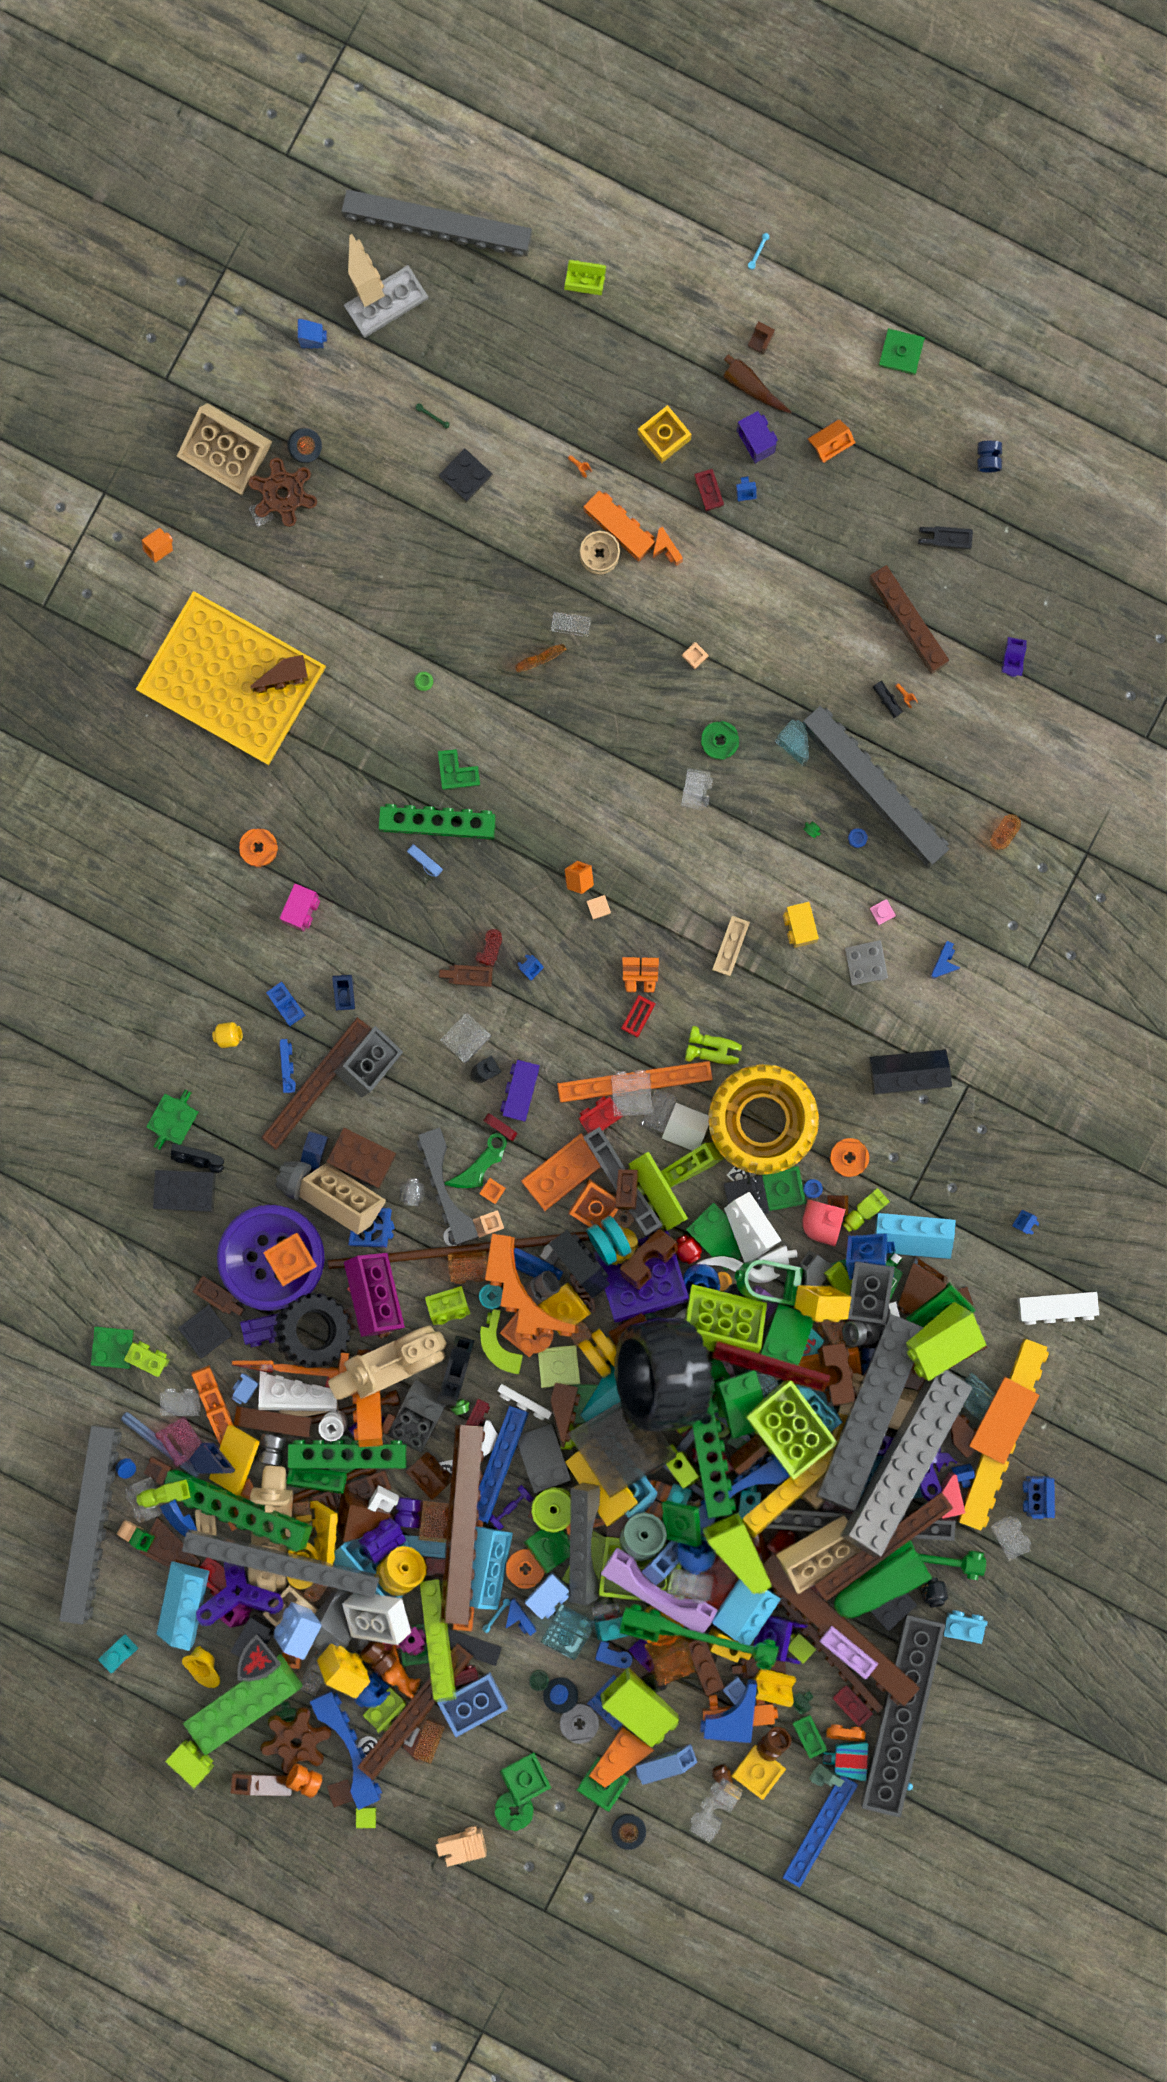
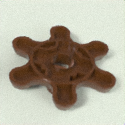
M273 458L269 463L271 469L269 477L260 478L259 476H252L248 482L251 489L260 491L263 496L262 502L255 507V514L262 518L272 511H277L282 517L283 524L287 527H292L296 523L294 512L297 507L304 506L312 509L317 505V498L303 490V484L309 480L311 472L308 468L301 467L295 473H288L284 469L283 461L280 458ZM279 489H286L288 495L285 498L280 497L277 494Z
M299 1708L295 1719L290 1722L283 1721L278 1715L269 1717L267 1721L268 1726L275 1731V1737L270 1741L263 1742L260 1746V1751L266 1756L279 1754L283 1757L281 1769L286 1774H289L292 1767L298 1761L307 1760L314 1766H319L324 1761V1755L317 1750L316 1745L321 1741L329 1739L331 1729L328 1726L318 1728L310 1726L308 1721L311 1713L307 1708ZM298 1738L301 1740V1743L293 1746L291 1740Z

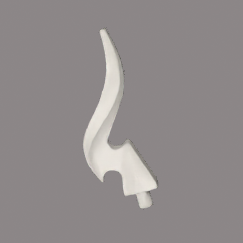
M783 1245L760 1256L758 1260H768L789 1265L788 1259L797 1257V1251H787V1246ZM719 1256L699 1261L696 1264L718 1265L736 1272L744 1263L734 1258ZM761 1266L758 1269L752 1268L748 1279L756 1283H766L780 1275L774 1272V1268Z

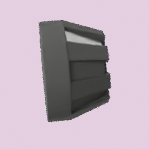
M285 1161L279 1170L280 1174L277 1175L275 1185L287 1197L298 1200L300 1199L301 1181L311 1173V1165L302 1161Z

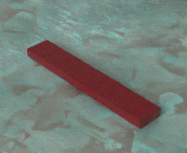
M717 1341L712 1354L714 1359L755 1370L756 1372L785 1381H792L795 1384L825 1392L830 1379V1375Z

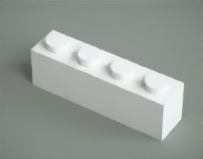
M1097 1292L1017 1298L1019 1321H1024L1025 1325L1036 1324V1320H1044V1323H1056L1055 1319L1063 1318V1322L1075 1321V1317H1082L1083 1320H1094V1316L1099 1315Z

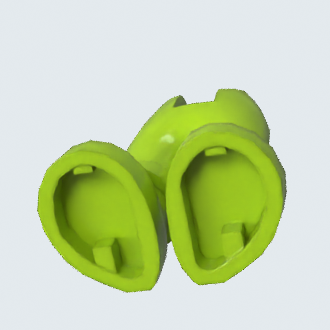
M692 1026L688 1043L702 1044V1046H709L718 1050H708L688 1044L685 1061L690 1062L694 1058L700 1057L703 1060L706 1059L725 1065L739 1063V1058L726 1054L728 1049L741 1051V1044L722 1037L706 1034L703 1036L700 1033L699 1027Z

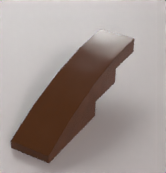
M236 1406L234 1420L235 1426L302 1437L310 1436L312 1418L241 1406Z

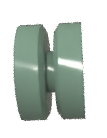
M640 1513L628 1520L620 1532L619 1541L621 1549L633 1557L634 1560L645 1561L657 1555L665 1544L667 1534L665 1526L659 1518L653 1514Z

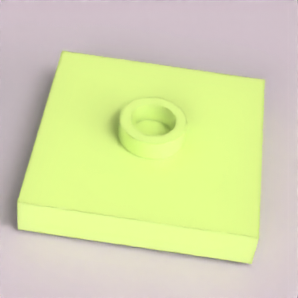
M576 1345L546 1348L538 1353L541 1388L554 1387L555 1382L565 1385L580 1384Z

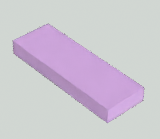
M833 1626L829 1628L819 1641L865 1680L878 1665L877 1662Z

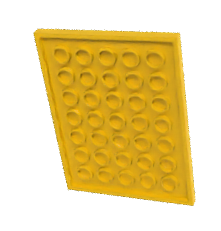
M193 591L136 690L269 766L326 666ZM304 656L309 681H305V684L300 686L289 684L286 685V688L275 690V687L269 688L267 692L259 694L256 691L252 692L250 686L284 658Z

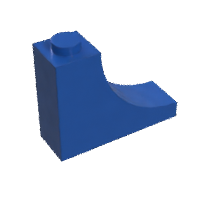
M748 1679L744 1694L733 1707L718 1714H705V1720H701L700 1732H703L704 1739L751 1743L757 1688L756 1680Z

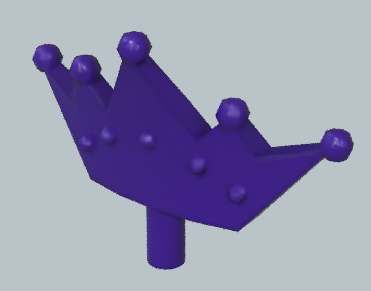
M941 1447L932 1462V1466L935 1463L938 1472H940L944 1463L947 1467L949 1462L957 1464V1461L949 1453H941Z

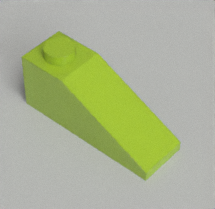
M714 1142L704 1143L660 1172L669 1187L672 1188L724 1160V1158L717 1150Z

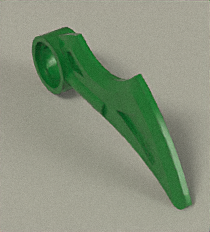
M500 1133L492 1134L488 1138L487 1149L465 1171L444 1184L456 1188L483 1186L485 1171L492 1164L502 1160L504 1149L507 1145L505 1136ZM499 1137L502 1139L503 1144L500 1148L492 1146L493 1138Z

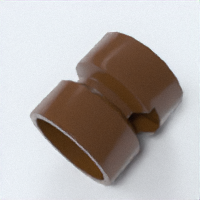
M371 1641L361 1651L359 1656L366 1664L371 1663V1669L380 1676L394 1664L396 1657L390 1650H384L385 1645L382 1642Z
M781 1727L772 1728L757 1743L758 1754L766 1761H775L790 1747L791 1737Z

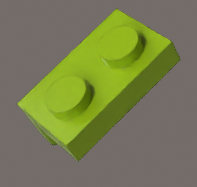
M569 260L564 290L602 295L606 266Z
M142 1341L132 1343L124 1360L159 1377L164 1367H167L170 1359L166 1358L167 1354L160 1350H156V1352L150 1350V1345Z

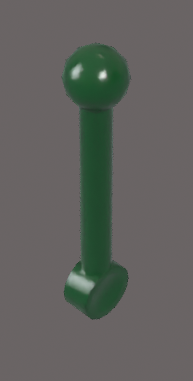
M422 404L416 405V410L418 412L422 411L426 415L430 416L431 418L442 424L443 428H449V422H444L440 418L436 417L435 415L424 409Z

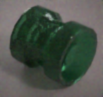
M543 1670L533 1671L529 1679L531 1688L535 1691L544 1690L549 1683L548 1674Z

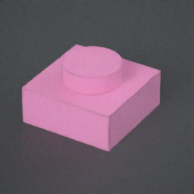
M887 899L870 908L878 926L896 916Z

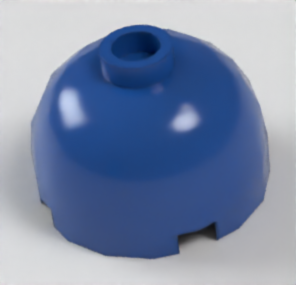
M695 1264L689 1267L683 1274L688 1296L692 1284L720 1291L718 1273L707 1264Z
M701 1539L702 1544L698 1547L678 1543L677 1558L679 1563L691 1574H700L710 1569L715 1562L717 1552L706 1540Z
M373 1672L371 1675L367 1673L370 1683L354 1700L360 1707H378L390 1694V1691L387 1692L388 1684Z

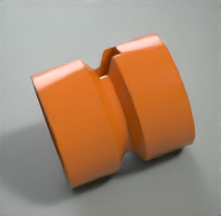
M297 1763L288 1774L286 1787L296 1792L300 1790L301 1794L313 1798L322 1783V1775L313 1770L308 1772L306 1767Z

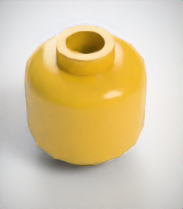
M234 1022L218 1024L212 1033L213 1041L221 1048L235 1047L242 1041L243 1037L241 1027L237 1026Z

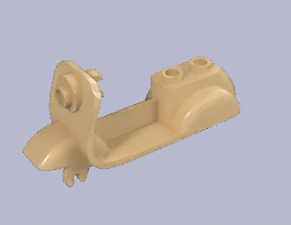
M432 1326L421 1327L367 1354L357 1355L344 1363L347 1371L331 1378L328 1381L329 1387L337 1400L347 1398L357 1392L361 1399L444 1361L446 1359L444 1350L447 1347V1343L443 1334L439 1331L435 1332Z
M265 1466L262 1476V1488H253L250 1500L253 1503L264 1505L265 1512L272 1513L273 1510L292 1517L293 1490H286V1469L282 1466ZM253 1515L252 1522L255 1523V1522H256V1518H255V1516ZM269 1521L268 1527L273 1530V1524ZM286 1528L285 1533L287 1537H290V1531ZM251 1534V1544L286 1553L289 1551L284 1544H274L265 1536L258 1537ZM248 1567V1584L275 1593L286 1590L288 1584L286 1576Z

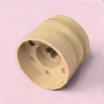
M605 531L592 532L581 543L579 554L581 563L592 574H607L618 563L620 547L616 538ZM596 551H604L603 558L600 556L598 558L595 557Z

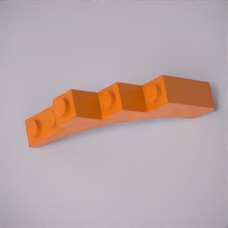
M492 1234L485 1280L491 1281L490 1285L500 1287L504 1283L501 1306L506 1307L505 1311L517 1313V1309H519L516 1332L521 1333V1337L530 1339L533 1338V1335H539V1328H542L541 1332L553 1334V1330L561 1331L560 1335L572 1337V1333L578 1334L579 1326L562 1322L550 1316L538 1307L527 1294L516 1270L514 1258L515 1238Z

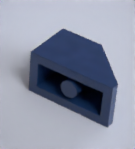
M309 1131L301 1161L311 1165L312 1173L321 1165L329 1138Z
M201 1443L189 1459L194 1469L200 1474L235 1472L234 1467L215 1443Z

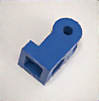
M600 1641L595 1660L623 1669L631 1666L632 1656L627 1650L618 1651L609 1648L608 1641Z

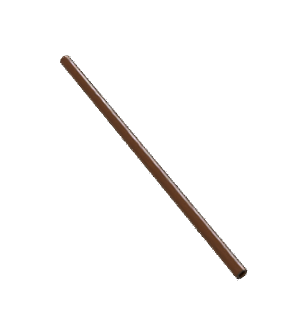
M586 1231L574 1232L581 1241L590 1240ZM561 1234L515 1239L514 1249L548 1245ZM491 1242L388 1253L389 1262L392 1263L489 1252ZM354 1257L328 1260L329 1269L345 1268L344 1261Z

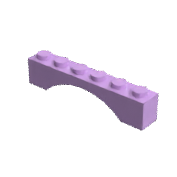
M619 1548L615 1549L601 1573L607 1579L620 1585L626 1591L636 1595L642 1601L649 1603L690 1630L704 1633L716 1614L717 1609L701 1599L680 1598L659 1589L643 1575L634 1558Z

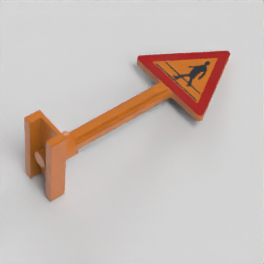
M341 1353L338 1368H305L290 1364L274 1365L273 1361H232V1365L273 1373V1370L285 1373L326 1376L331 1379L347 1371L344 1363L348 1361L349 1353Z

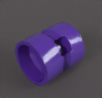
M399 1497L396 1505L398 1513L395 1514L394 1522L401 1527L419 1528L420 1516L417 1513L421 1511L422 1500Z

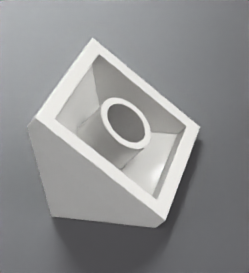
M676 1103L662 1139L689 1150H695L701 1146L709 1126L708 1115Z

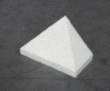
M486 1420L483 1429L485 1440L482 1443L481 1451H483L484 1456L493 1451L498 1438V1434L490 1420Z

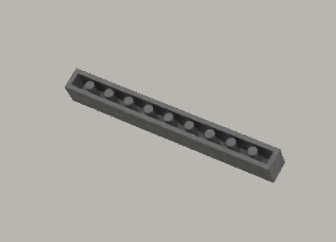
M346 189L342 207V215L348 221L356 222V220H360L371 226L379 224L383 228L390 230L393 228L401 229L404 233L416 232L423 237L435 236L442 241L454 240L460 245L473 244L479 249L492 248L498 253H504V251L511 252L512 255L517 257L528 256L532 238V228Z
M789 1507L766 1528L817 1531L843 1515L849 1521L853 1512ZM903 1515L901 1520L906 1518L908 1515ZM940 1518L914 1538L954 1541L956 1521L954 1518Z
M190 1529L187 1530L182 1552L370 1597H375L379 1581L378 1574Z

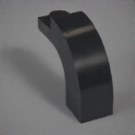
M456 1335L438 1395V1402L456 1406L475 1340Z

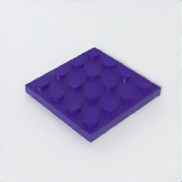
M648 1237L638 1239L639 1246H642ZM594 1252L597 1262L609 1276L606 1279L610 1285L605 1288V1292L615 1323L633 1318L640 1313L644 1315L689 1301L676 1254L666 1263L658 1258L649 1259L645 1265L650 1268L652 1277L640 1290H637L621 1276V1264L617 1263V1265L610 1264L607 1266L598 1253Z

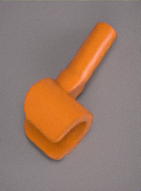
M571 455L568 457L578 467L584 478L587 477L584 471L590 470L592 472L587 462L581 463Z
M899 683L895 686L903 695L904 701L909 708H912L909 704L911 700H915L918 703L914 694L906 692Z

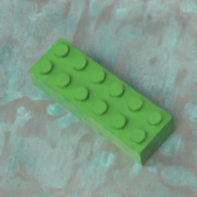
M282 1654L276 1656L282 1664L269 1676L260 1680L239 1682L183 1723L205 1756L296 1693L303 1686Z

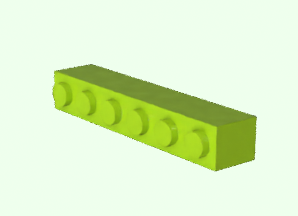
M439 1579L424 1581L420 1583L433 1697L436 1702L456 1700L447 1623L440 1622L442 1582Z

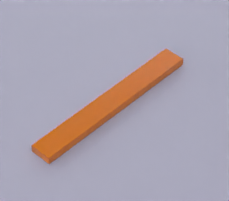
M710 1061L563 1082L557 1083L560 1103L712 1081Z

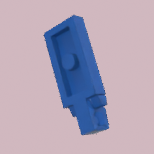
M281 1039L279 1044L283 1093L295 1092L296 1082L290 1078V1074H294L293 1062L289 1063V1055H292V1044L288 1043L287 1039Z
M515 1248L514 1258L517 1270L534 1278L544 1271H550L560 1281L563 1271L546 1261Z

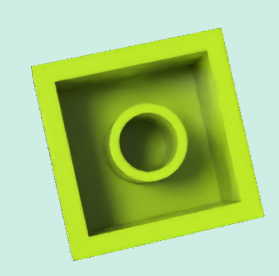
M186 1739L165 1762L195 1788L211 1771L214 1765L212 1764V1758L209 1755H203L198 1750L199 1747L194 1741Z

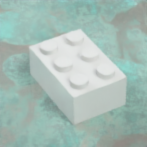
M354 1593L342 1603L351 1637L398 1645L411 1633L401 1598L376 1594L375 1597Z

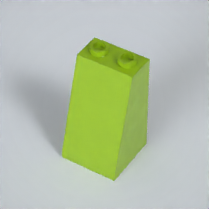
M954 1302L907 1341L906 1345L908 1347L907 1354L916 1365L914 1367L915 1372L919 1377L929 1381L986 1346V1342L973 1313Z
M735 1513L702 1529L710 1546L753 1594L764 1593L772 1586L739 1513Z
M629 1667L601 1693L602 1707L651 1748L655 1744H660L665 1738L664 1735L669 1730L673 1731L679 1724L678 1713Z

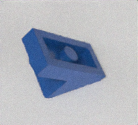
M945 942L930 978L935 979L960 969V967L947 962V959H952L955 952L952 949L953 943Z
M514 1597L511 1599L506 1628L519 1620L521 1623L518 1625L524 1634L528 1632L531 1636L537 1629Z

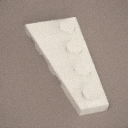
M260 1371L259 1410L337 1411V1399L330 1388L314 1384L308 1385L302 1381H292L284 1379L282 1376H273Z

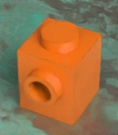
M158 528L142 539L143 551L156 563L173 551V539L169 533H164L161 528Z

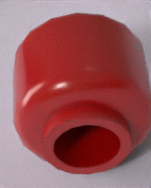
M684 1234L676 1239L678 1246L676 1254L681 1262L691 1264L701 1258L702 1248L692 1236L687 1237Z

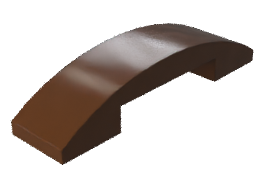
M384 1470L346 1484L344 1490L365 1499L373 1495L378 1485L387 1490L392 1488ZM325 1492L312 1498L313 1501H318L333 1511L339 1508L341 1494Z

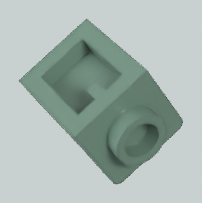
M820 1763L809 1778L811 1782L821 1787L824 1783L829 1786L834 1784L838 1787H841L844 1783L842 1778L830 1768Z

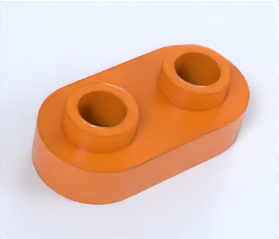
M831 1725V1728H827L826 1737L835 1740L863 1742L865 1741L866 1732L862 1731L861 1727L844 1729L841 1725Z

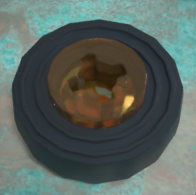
M624 1814L614 1821L611 1836L618 1847L625 1850H633L644 1842L646 1827L638 1816Z

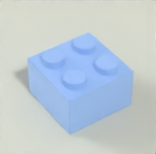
M552 1572L525 1600V1604L541 1619L544 1617L548 1619L556 1611L555 1605L558 1602L562 1604L569 1597V1587Z
M291 1602L283 1613L281 1623L274 1630V1638L284 1653L304 1660L322 1625L311 1609Z

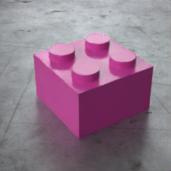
M294 884L280 920L284 924L303 932L305 928L309 929L313 920L311 914L313 910L317 911L320 904L318 894Z

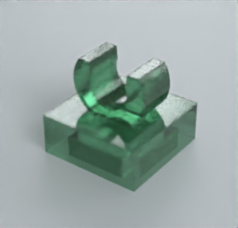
M810 1691L805 1692L803 1695L800 1692L794 1694V1703L792 1705L801 1715L805 1714L812 1708L808 1702L814 1696Z
M288 1700L281 1702L282 1711L276 1712V1715L286 1722L294 1720L297 1710L291 1708Z

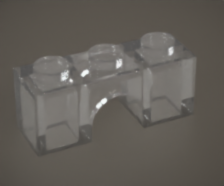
M723 1777L719 1783H714L710 1790L711 1796L704 1798L700 1805L701 1811L699 1813L695 1812L690 1820L692 1823L690 1831L711 1843L719 1831L723 1821L714 1814L713 1810L722 1808L731 1813L742 1794L741 1788Z

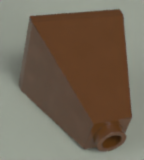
M915 1256L898 1303V1309L905 1314L913 1313L946 1287L948 1277Z
M344 1490L340 1497L336 1529L343 1542H349L363 1537L368 1531L374 1530L381 1521L389 1518L393 1520V1514L377 1508L374 1512L368 1508L369 1500Z

